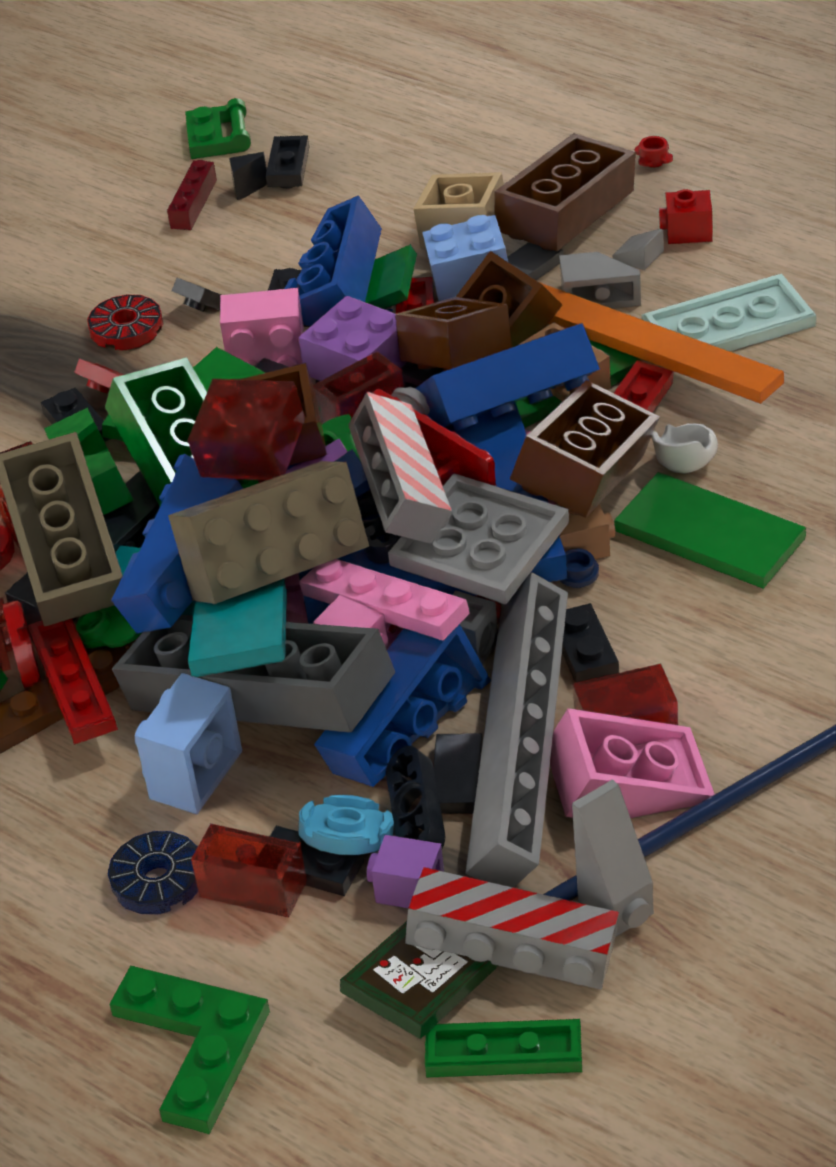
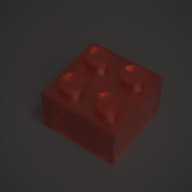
M212 379L187 440L200 477L270 480L286 473L305 421L294 381Z

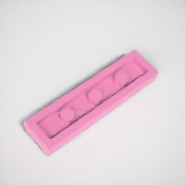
M338 559L314 567L299 581L304 596L331 604L341 595L384 613V619L387 623L442 641L470 614L466 599Z

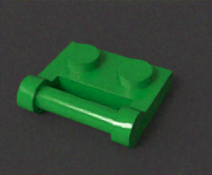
M234 98L229 100L225 106L211 108L202 106L194 110L185 111L191 159L239 153L250 148L251 138L250 134L246 131L244 120L247 110L243 100ZM231 122V135L223 137L221 123Z

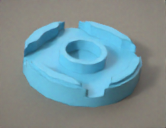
M331 795L324 797L323 804L314 806L313 800L305 804L299 811V836L306 844L320 851L338 855L372 853L380 849L385 835L393 836V815L388 810L386 812L379 811V804L368 798L354 795Z

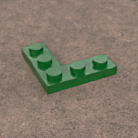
M130 965L109 1004L112 1016L196 1037L159 1109L162 1122L210 1134L270 1013L268 999Z

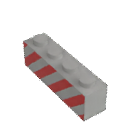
M367 392L351 419L349 428L386 533L432 544L440 529L444 528L449 522L452 510L413 407L408 403Z
M423 867L408 907L405 944L419 946L428 950H439L464 955L480 962L489 960L494 965L602 990L614 947L619 912Z

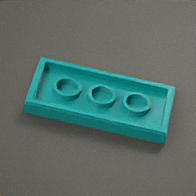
M284 579L217 604L195 601L188 657L191 677L194 676L195 678L285 660L287 590Z

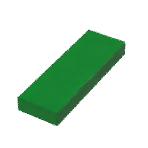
M580 1019L436 1024L425 1035L426 1078L583 1072Z

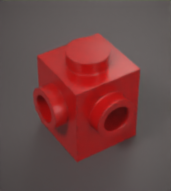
M683 189L677 192H665L666 207L659 208V228L667 230L668 244L713 242V214L710 190L692 191Z

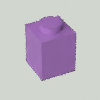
M385 835L379 852L371 854L367 866L368 882H373L376 903L408 908L423 867L444 872L441 844Z

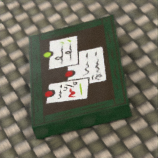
M406 921L340 979V992L421 1039L485 980L498 965L491 964L489 960L480 962L464 955L439 950H428L419 946L405 944Z

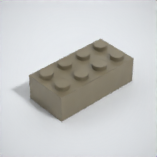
M77 432L1 453L0 483L44 627L95 612L102 608L115 606L111 599L122 578V572Z
M321 461L168 515L192 600L217 604L369 547L347 462Z

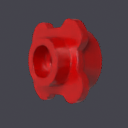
M660 136L645 137L634 149L636 155H639L638 164L643 167L656 168L673 161V155L668 152L669 144L667 140Z

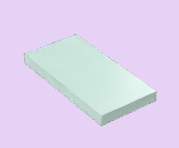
M783 274L642 314V320L727 351H734L816 326V314Z

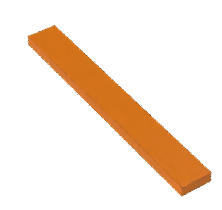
M541 283L562 304V307L549 322V325L555 322L566 329L583 323L589 340L760 404L784 384V371Z

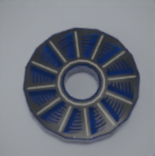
M152 831L135 836L120 846L110 860L107 874L113 894L125 909L139 914H163L171 911L170 906L176 905L181 901L184 905L194 898L203 885L205 868L198 846L187 836L172 831ZM157 868L167 870L160 877L149 878L146 876L148 872Z

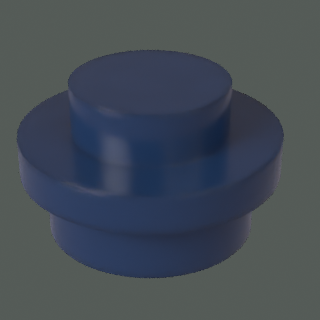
M571 549L565 552L567 579L559 580L562 584L568 587L582 588L597 580L599 565L589 551Z

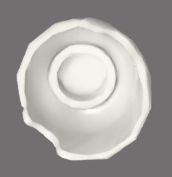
M687 423L677 427L668 424L662 437H659L657 432L652 434L658 462L674 473L687 474L701 469L715 456L718 448L717 438L713 430L703 424Z

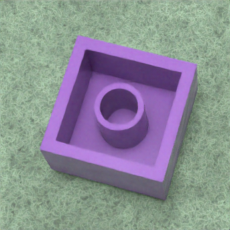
M345 296L298 337L302 364L306 363L311 378L364 398L367 392L372 393L381 387L407 363L400 361L395 313L349 296Z

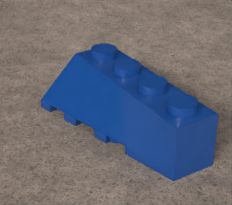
M359 195L327 209L311 238L314 246L307 253L303 254L298 262L302 269L297 279H289L284 288H298L304 325L312 326L345 296L365 302L382 228Z
M581 323L433 375L415 389L425 396L426 403L430 409L429 415L434 422L444 428L453 425L455 432L478 424L476 416L491 412L492 417L496 418L516 410L515 402L528 398L530 405L551 398L553 397L551 389L565 385L567 392L577 389L586 380L589 381V375L600 370L584 325Z
M186 454L179 455L173 467L177 472L172 482L165 485L159 497L162 504L156 517L148 521L142 533L145 536L139 552L133 553L111 599L136 634L172 627L193 601L168 515L243 489L238 480Z
M460 624L443 641L405 628L400 632L387 649L395 669V674L353 731L325 730L314 744L333 774L374 787L386 776L387 764L397 750L404 746H411L420 736L425 738L431 736L438 729L437 721L448 711L457 712L467 703L466 695L474 688L482 690L491 682Z

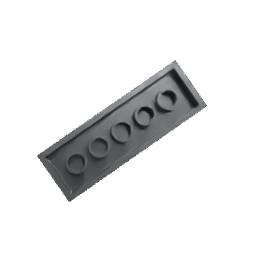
M181 614L170 628L143 632L112 668L131 710L153 712L159 704L164 691L172 687L181 673L191 675L188 657L194 615ZM286 622L285 660L282 662L200 676L198 678L230 687L237 721L352 732L395 674V669L379 629Z

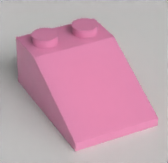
M567 708L553 731L550 767L566 817L573 818V802L612 779L620 787L630 818L692 807L714 795L690 727Z

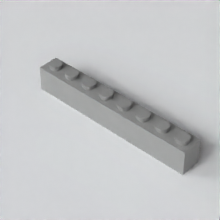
M532 572L507 604H501L465 874L475 879L509 887L516 886L539 865L568 592Z

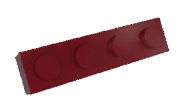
M193 160L167 209L170 229L192 230L217 181L214 162Z

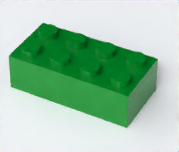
M187 357L112 379L105 408L159 506L162 504L159 497L165 485L172 482L177 472L173 467L179 455L183 454L238 480L243 489L259 484L254 474L245 476L232 441V435Z

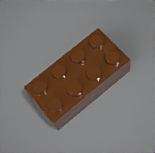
M573 133L495 191L494 215L496 216L500 232L509 235L512 239L524 240L539 245L544 250H560L634 191L636 152Z
M586 380L526 436L510 480L520 484L526 492L536 496H543L559 504L560 507L568 509L569 514L580 515L586 518L643 458L660 416Z

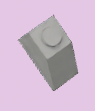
M599 252L559 255L562 291L611 309L641 306V282L638 269Z

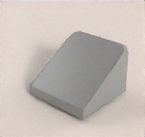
M657 229L631 236L612 255L613 259L645 270L664 251L663 230Z

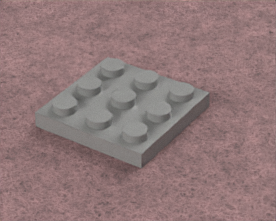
M453 474L443 486L452 510L447 525L440 529L432 544L401 537L388 552L390 566L507 604L569 523L568 509Z

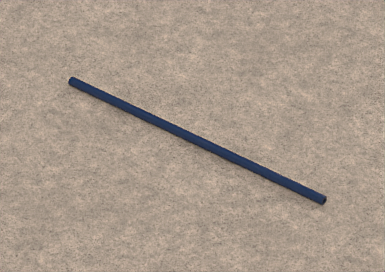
M836 724L640 837L638 841L644 858L835 747ZM577 875L543 895L569 901L578 897Z

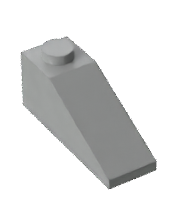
M612 779L573 802L572 810L578 902L619 912L615 935L617 937L630 928L642 925L649 916L654 914L653 881L620 787Z

